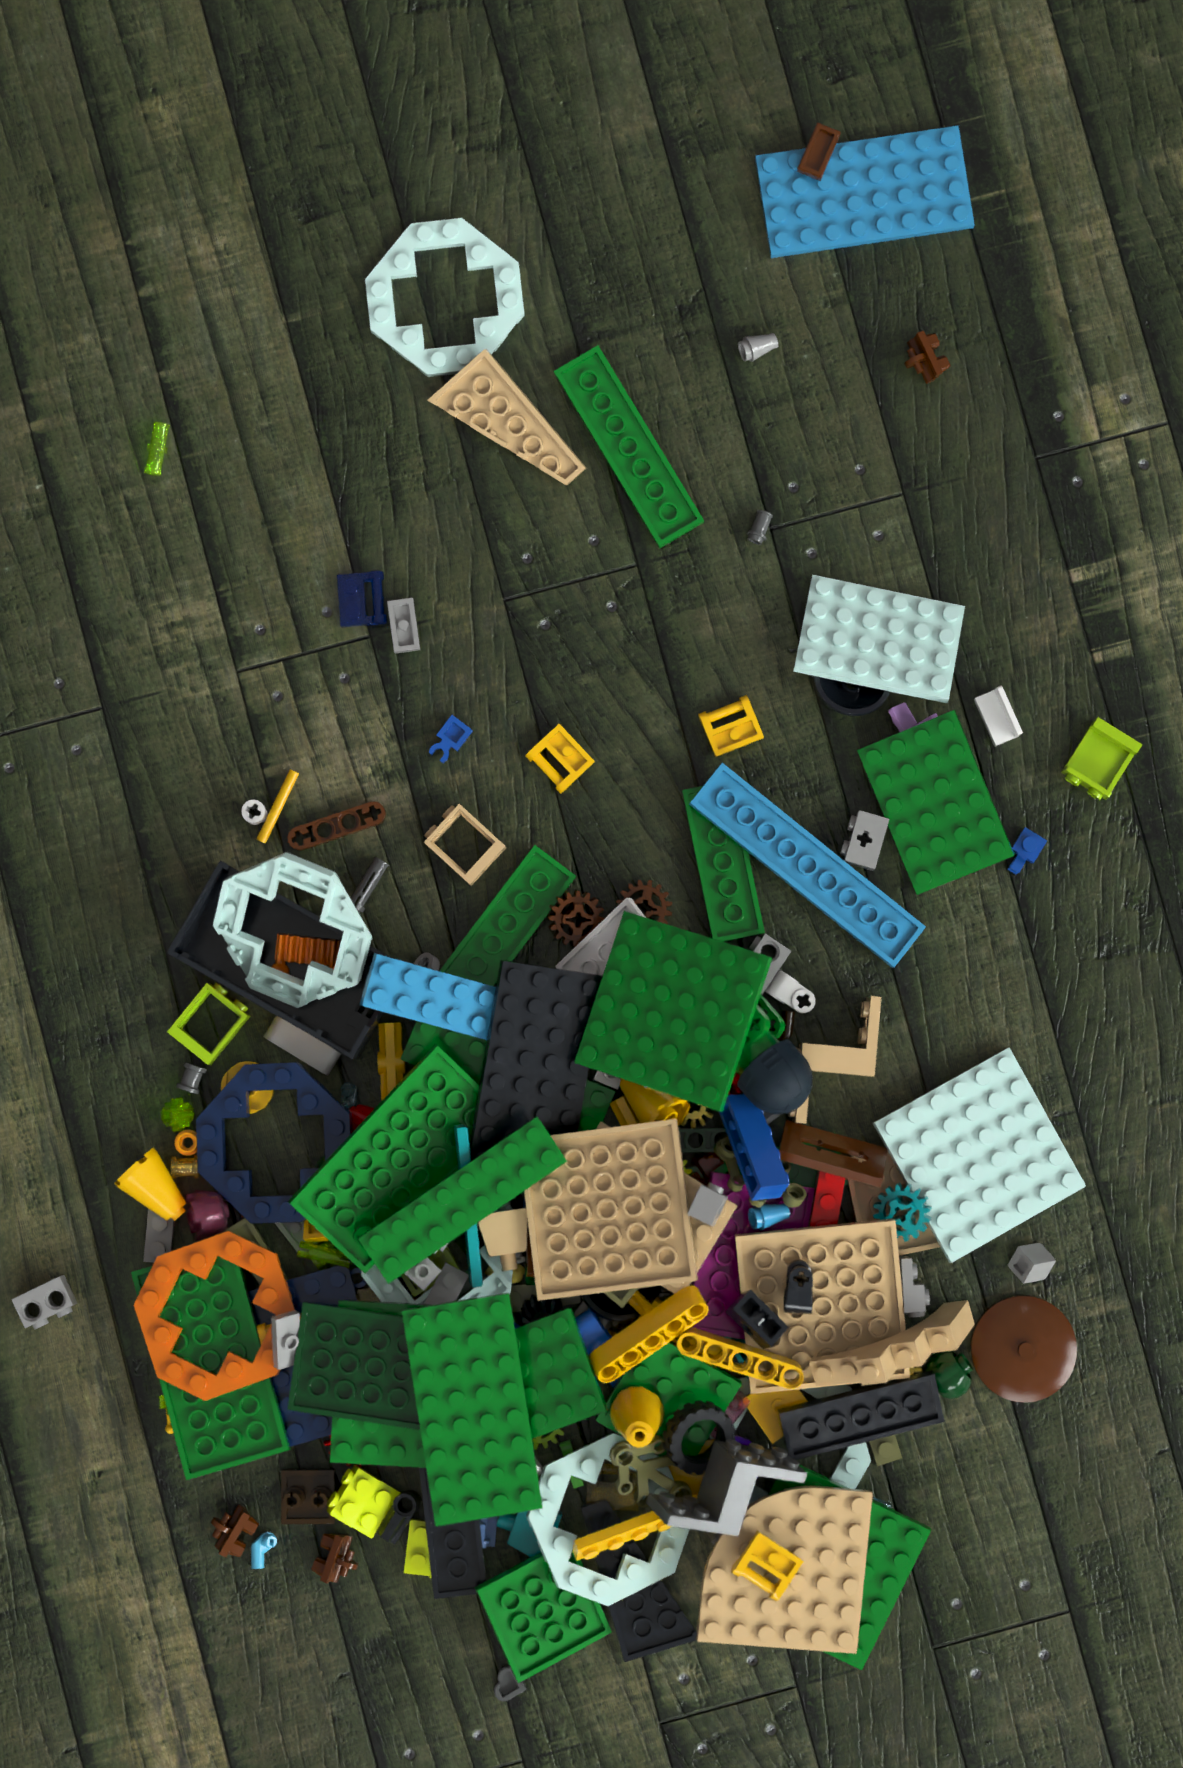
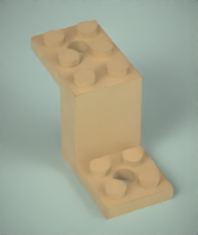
M869 996L866 997V1001L861 1002L860 1018H864V1027L859 1028L858 1044H862V1048L809 1043L799 1044L797 1049L808 1061L811 1071L868 1077L875 1076L881 997ZM808 1098L799 1108L788 1113V1117H792V1122L806 1124Z

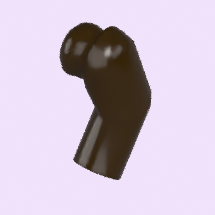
M782 1011L785 1030L778 1038L779 1041L787 1040L792 1036L795 1012Z

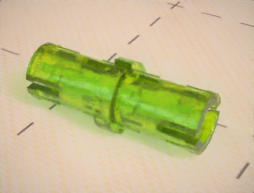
M153 422L151 442L147 444L146 449L149 453L144 473L161 476L164 454H167L168 450L165 446L170 425L162 422Z
M300 1241L299 1247L308 1249L309 1252L298 1250V1258L320 1261L322 1265L329 1263L349 1269L351 1262L340 1259L341 1257L347 1258L340 1250L330 1248L328 1244L320 1246Z

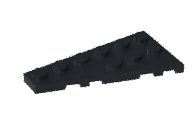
M606 1498L580 1506L588 1535L622 1523ZM634 1539L625 1542L618 1549L603 1550L595 1557L599 1573L615 1579L623 1554L648 1562ZM662 1580L609 1605L624 1662L696 1641V1630Z

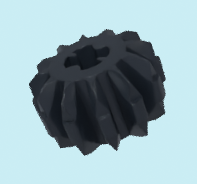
M531 1294L530 1300H524L520 1319L523 1326L563 1311V1303L561 1299L555 1298L538 1301L537 1296Z

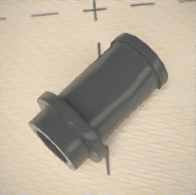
M757 510L751 530L747 531V540L754 544L762 545V542L767 539L765 534L773 515L764 510Z

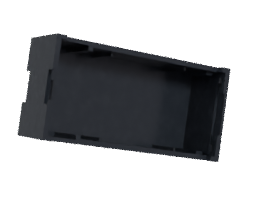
M220 860L168 949L167 954L338 1050L347 1057L358 1060L384 1014L382 1011L375 1010L371 1018L366 1017L370 1008L366 1007L362 1014L359 1013L360 1001L374 953L383 956L387 955L370 946L362 977L357 985L341 989L335 994L320 1000H313L299 1008L250 989L245 981L247 976L241 966L235 964L226 949L228 944L222 934L218 935L213 927L223 881L227 877L240 872ZM277 892L272 901L250 893L241 931L265 941L260 963L270 967L275 963L278 933L342 940L344 932L320 922L319 916ZM286 961L290 975L305 981L308 964Z

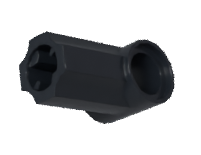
M406 1490L394 1499L391 1509L376 1531L381 1538L393 1544L398 1542L412 1517L420 1509V1495L416 1491ZM403 1497H407L412 1501V1510H407L402 1506Z

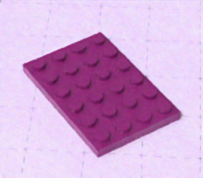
M711 1171L709 1183L723 1188L722 1194L728 1196V1200L738 1206L697 1273L698 1281H692L691 1286H696L709 1308L707 1315L692 1327L719 1336L745 1340L744 1330L725 1312L740 1296L735 1234L808 1227L815 1188L802 1186L806 1191V1197L800 1206L788 1207L790 1212L789 1219L782 1220L761 1231L753 1229L749 1223L748 1210L754 1206L749 1202L750 1195L746 1184H744L741 1191H732L727 1186V1181L730 1178L729 1174ZM783 1196L767 1199L764 1204H783Z

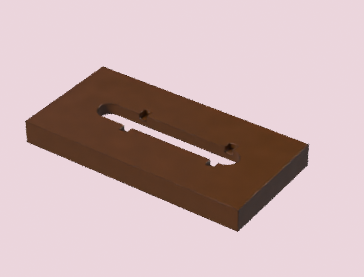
M789 1120L785 1121L779 1147L780 1160L881 1187L887 1148ZM802 1142L838 1151L855 1157L863 1158L866 1161L858 1162L859 1159H855L852 1157L837 1154L823 1149H820L819 1151L816 1150V1147L805 1145Z

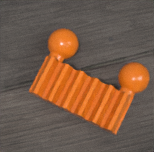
M278 933L275 963L271 967L289 975L290 970L286 965V961L299 964L306 963L308 965L315 961L334 969L341 940Z

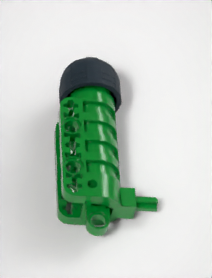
M760 995L759 1003L761 1007L758 1005L756 1007L736 1069V1073L740 1076L737 1086L757 1108L768 1113L785 1114L799 1108L808 1098L813 1084L812 1071L806 1058L790 1040H778L785 1030V1022L769 1002ZM770 1021H776L774 1024L775 1031L769 1030Z

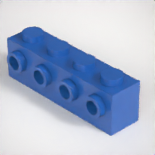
M745 1094L728 1095L723 1112L719 1113L751 1201L780 1198L789 1185V1176L783 1168L780 1152L774 1144L770 1126L767 1125L763 1110L757 1108Z

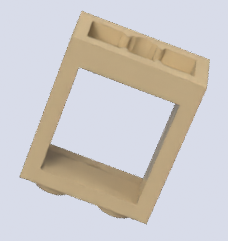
M460 804L456 808L452 805L442 815L445 820L438 827L434 824L424 836L427 839L424 843L472 886L506 849V846ZM460 816L493 844L467 873L435 844Z

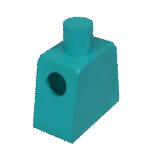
M528 1511L519 1512L516 1516L511 1514L499 1516L496 1527L511 1531L507 1544L530 1557L541 1552L535 1533L526 1518ZM558 1511L553 1525L558 1528L562 1517L561 1511Z

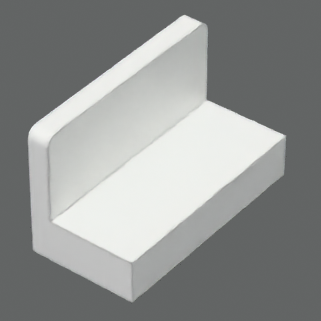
M1002 685L974 699L994 746L1019 737L1023 733Z

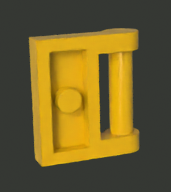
M747 695L740 697L737 702L709 713L704 711L698 714L715 758L764 738ZM744 710L746 717L713 729L712 722Z
M560 724L525 755L530 762L534 761L557 786L555 789L560 794L595 763ZM545 748L570 773L565 779L540 754Z
M757 1530L740 1558L732 1566L731 1573L738 1577L740 1575L769 1593L770 1598L778 1601L804 1561ZM750 1560L778 1577L779 1581L774 1584L747 1567Z

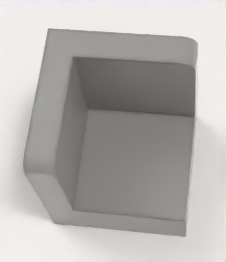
M1041 1243L1018 1246L1007 1266L1025 1284L1046 1279L1056 1260Z

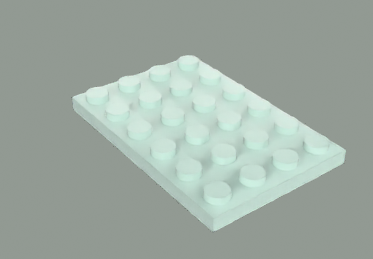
M812 575L793 672L948 703L965 606Z

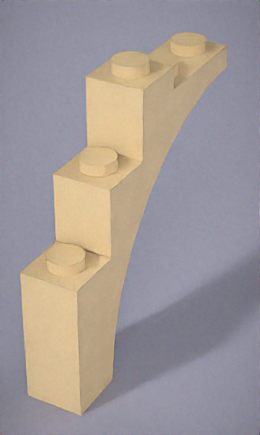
M968 1300L943 1303L933 1314L920 1323L876 1343L836 1354L813 1357L809 1363L816 1386L860 1381L862 1385L887 1383L897 1369L920 1367L931 1353L957 1350L975 1325Z

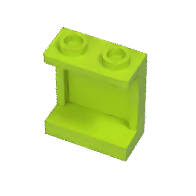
M1097 717L1093 720L1061 773L1066 775L1065 780L1072 785L1078 787L1080 784L1087 788V793L1097 800H1101V798L1106 800L1111 796L1112 790L1133 756L1140 750L1142 744Z

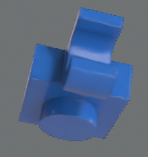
M1024 827L1012 846L1016 856L1007 870L1017 875L1023 868L1026 860L1033 864L1047 840Z

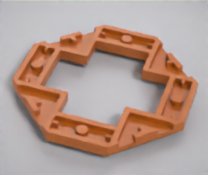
M226 1231L157 1256L134 1303L157 1377L204 1401L276 1376L280 1370L273 1366L272 1324L253 1362L230 1351L218 1375L171 1353L183 1328L159 1316L182 1269L207 1280L219 1256L264 1278L252 1303L276 1315L295 1310L278 1255L231 1231Z

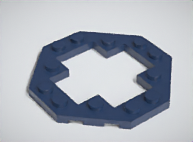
M299 1062L245 1064L196 1119L198 1173L250 1223L304 1222L306 1218L289 1204L288 1201L293 1195L253 1196L252 1170L226 1171L225 1118L250 1117L249 1091L297 1089L298 1116L324 1115L325 1161L353 1132L352 1113L345 1106H342L318 1080L316 1081ZM301 1168L300 1186L302 1187L319 1168Z

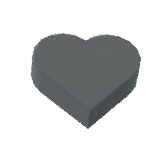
M504 1665L500 1668L498 1682L494 1686V1694L498 1700L508 1701L527 1690L524 1681L518 1683L515 1680L509 1665Z

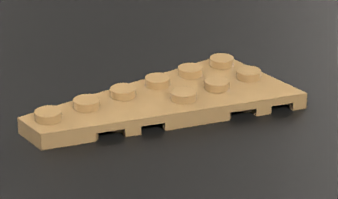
M487 349L478 354L427 400L565 485L571 483L587 469Z

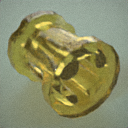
M194 1155L193 1158H177V1156H172V1178L194 1176L195 1179H198L200 1174L198 1173L197 1155Z

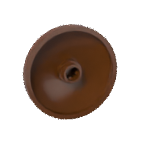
M1017 1295L999 1300L983 1312L972 1332L970 1354L978 1377L995 1394L1015 1402H1035L1057 1392L1069 1379L1076 1362L1077 1343L1070 1322L1058 1308L1034 1296Z

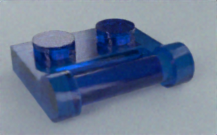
M383 571L337 575L341 628L387 623V615L384 614ZM364 582H371L374 612L372 616H366Z

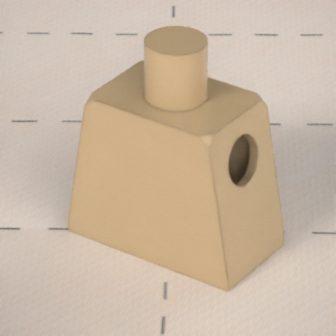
M526 1208L491 1213L478 1222L488 1256L500 1255L502 1271L518 1269L516 1253L527 1251Z

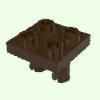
M335 1469L281 1470V1524H335V1517L326 1511L328 1508L327 1502L335 1492Z

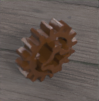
M638 880L637 887L629 883L628 888L630 891L628 893L623 890L620 892L624 899L617 900L616 904L618 905L626 898H630L634 893L643 891L642 897L633 901L636 905H642L643 901L648 902V907L652 908V910L647 911L644 916L646 918L659 916L658 922L668 924L664 917L672 915V912L666 910V907L671 906L672 902L665 901V898L669 895L668 892L662 894L659 892L662 885L659 884L654 888L652 887V880L648 881L647 886L643 885L641 880ZM652 893L659 898L662 907L654 904L651 899Z
M575 889L572 896L568 891H565L564 899L557 896V906H549L554 913L547 915V918L554 922L548 926L549 929L557 930L554 937L559 939L563 936L562 943L567 945L571 940L574 947L597 927L599 922L605 919L599 916V913L604 911L603 907L595 906L599 900L595 897L589 900L590 893L588 892L581 896L578 889ZM583 902L590 907L592 913L583 910ZM570 903V907H568L564 912H561L562 909ZM577 912L584 918L578 919L575 924L568 918L575 917ZM560 923L569 926L570 934L564 932ZM587 925H590V927L584 933H582V930Z

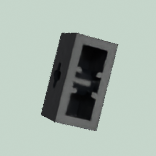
M751 1289L742 1292L725 1311L762 1349L772 1347L789 1328Z

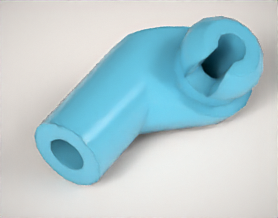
M262 1533L252 1542V1569L265 1568L264 1554L277 1544V1538L273 1533Z

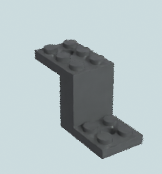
M727 1439L726 1442L715 1440L697 1499L688 1495L679 1498L667 1492H660V1494L649 1493L646 1504L667 1526L738 1536L757 1476L804 1483L807 1472L799 1466L798 1461L788 1456V1452L782 1448L772 1447L771 1450L755 1443H750L747 1446L731 1439Z

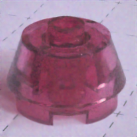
M196 1189L194 1193L185 1195L186 1203L190 1202L191 1206L188 1208L186 1215L191 1233H196L195 1241L210 1238L227 1229L229 1210L227 1203L223 1202L219 1192Z

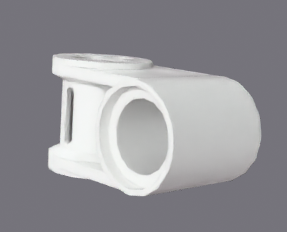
M780 969L765 990L766 993L799 1013H808L814 1008V994ZM805 994L808 995V1002L811 1005L799 1008V1001L796 998L798 996L803 997Z

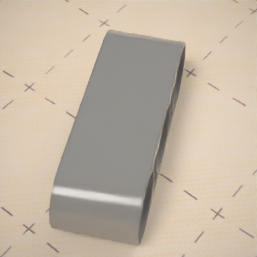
M275 1016L263 1036L327 1076L342 1054L278 1016Z

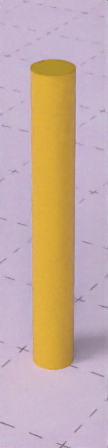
M291 769L289 770L256 840L266 844L299 773Z

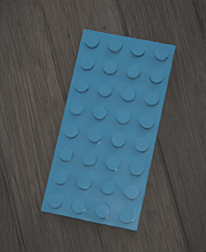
M959 126L838 143L835 146L821 181L797 172L806 148L755 156L771 258L972 229L975 226Z

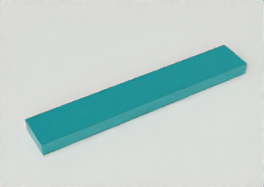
M463 1124L454 1125L458 1170L471 1162L468 1129ZM477 1224L464 1232L469 1284L472 1288L482 1287L483 1285Z

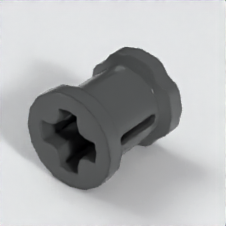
M184 1062L185 1071L181 1082L177 1083L176 1087L199 1094L198 1086L203 1073H206L207 1069Z

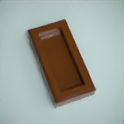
M817 122L797 172L821 181L841 132Z

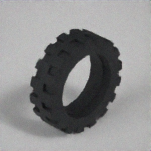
M698 1400L694 1404L689 1402L683 1405L684 1408L681 1410L677 1409L673 1413V1418L668 1419L666 1423L667 1429L663 1431L665 1442L662 1443L663 1448L667 1452L666 1455L680 1470L683 1469L685 1473L691 1475L692 1472L696 1475H703L714 1445L713 1442L706 1451L695 1456L682 1453L681 1442L683 1435L695 1422L704 1419L713 1420L717 1426L716 1441L736 1440L733 1435L736 1433L735 1427L731 1424L732 1420L725 1412L712 1402L706 1401L704 1403L702 1400Z

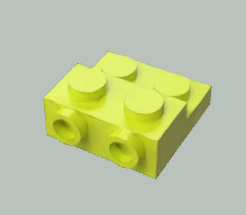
M354 1464L353 1468L348 1469L341 1480L343 1484L338 1492H334L330 1496L326 1511L331 1516L372 1539L391 1509L394 1499L400 1492Z
M412 1518L409 1524L404 1573L430 1576L429 1578H432L425 1520Z

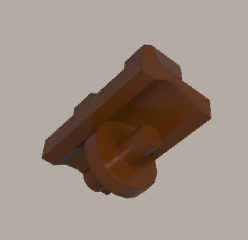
M921 331L907 342L910 348L907 350L910 359L904 364L906 368L914 367L917 374L921 373L926 384L933 382L950 367L946 356L942 355L936 358L933 351L939 347V339L936 333L925 334L924 331Z
M238 1504L233 1515L225 1512L222 1519L213 1517L211 1524L216 1527L212 1536L218 1539L214 1546L219 1550V1555L225 1558L228 1554L240 1557L246 1546L244 1541L237 1538L240 1532L244 1531L252 1535L259 1526L258 1521L240 1504Z
M331 1533L323 1535L320 1547L330 1551L328 1558L317 1557L311 1569L321 1576L320 1581L336 1583L339 1576H347L349 1569H357L358 1563L352 1560L355 1551L349 1549L353 1536Z

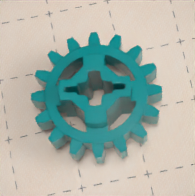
M897 1183L895 1190L888 1186L885 1189L887 1195L884 1193L878 1195L882 1202L874 1204V1207L879 1212L875 1213L873 1218H880V1220L894 1218L896 1224L903 1227V1229L896 1227L897 1240L902 1236L904 1242H907L910 1234L916 1239L919 1236L918 1230L924 1232L927 1229L923 1222L931 1221V1217L926 1215V1213L931 1211L932 1207L925 1206L924 1203L928 1200V1197L921 1198L919 1196L920 1188L913 1192L911 1191V1184H908L903 1189L901 1183ZM901 1195L911 1198L912 1201L903 1199ZM889 1201L891 1209L890 1213L886 1215V1205ZM911 1207L906 1215L894 1217L899 1209L904 1210ZM919 1209V1219L916 1224L914 1215L915 1211Z

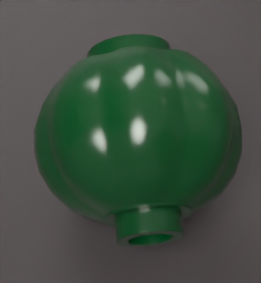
M953 1351L936 1352L929 1358L925 1370H933L935 1374L938 1393L942 1397L955 1399L964 1395L970 1388L972 1382L970 1372L973 1371V1367L962 1353L956 1355Z

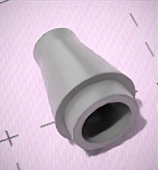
M774 333L743 337V340L738 342L739 353L744 361L749 360L753 362L772 349L778 348V340Z

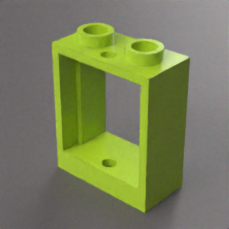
M217 982L214 985L206 983L167 1031L207 1065L213 1064L251 1017L246 1013L249 1008L238 999L233 1002L226 997L228 991ZM210 994L239 1016L212 1052L183 1029Z

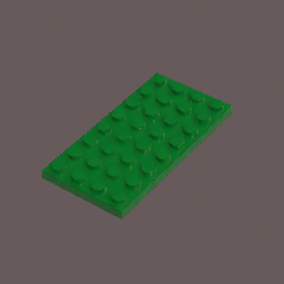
M435 1044L289 1199V1204L366 1274L375 1263L358 1238L458 1171L454 1125L463 1124L467 1127L470 1145L479 1085Z
M218 1256L207 1280L182 1269L159 1316L183 1328L171 1353L218 1375L230 1351L253 1362L261 1343L242 1268ZM152 1266L131 1272L137 1297ZM159 1378L186 1480L291 1450L271 1378L206 1401Z
M509 1292L402 1310L435 1527L543 1509Z

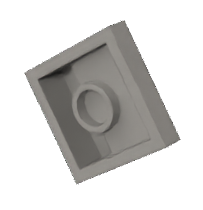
M906 1255L899 1256L904 1313L909 1315V1317H924V1312H926L925 1305H930L929 1289H926L924 1284L919 1281L913 1282V1279H917L918 1273L917 1264L912 1261V1258Z

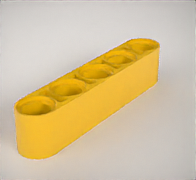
M696 1286L682 1288L591 1352L589 1358L599 1381L609 1383L616 1380L702 1320L707 1315L709 1308Z
M690 1327L677 1336L678 1350L685 1356L787 1389H796L803 1383L804 1375L801 1365L793 1359L694 1327ZM686 1336H692L696 1339V1342L693 1346L688 1347L681 1343L682 1339ZM713 1344H717L722 1348L720 1353L716 1355H711L707 1349ZM736 1353L746 1354L747 1359L742 1363H736L733 1360V1356ZM762 1361H769L773 1364L768 1371H762L758 1366ZM789 1369H795L798 1375L794 1379H787L784 1377V1373Z

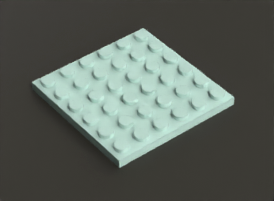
M1010 1048L1002 1050L873 1123L906 1185L911 1184V1191L913 1192L920 1188L919 1196L921 1198L928 1197L924 1204L925 1206H931L932 1210L926 1213V1215L931 1217V1221L927 1223L949 1263L958 1260L1086 1187Z

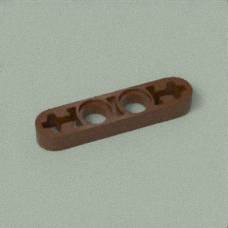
M373 801L291 829L287 837L288 843L295 850L302 851L372 828L385 820L386 810L379 802ZM371 807L381 810L377 820L374 821L372 817L365 818L366 824L361 826V818L357 811L362 810V815L370 813ZM344 816H355L356 826L352 829H345L342 825ZM322 823H328L332 827L330 836L325 838L320 837L317 833L318 826ZM312 827L313 835L317 841L312 842V838L309 837L303 840L304 844L301 846L297 842L293 843L297 832L306 835L310 833L308 828Z

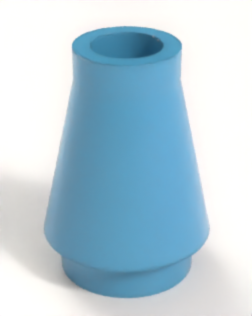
M785 1203L764 1204L762 1207L754 1206L748 1210V1219L751 1227L761 1231L790 1217L789 1208Z

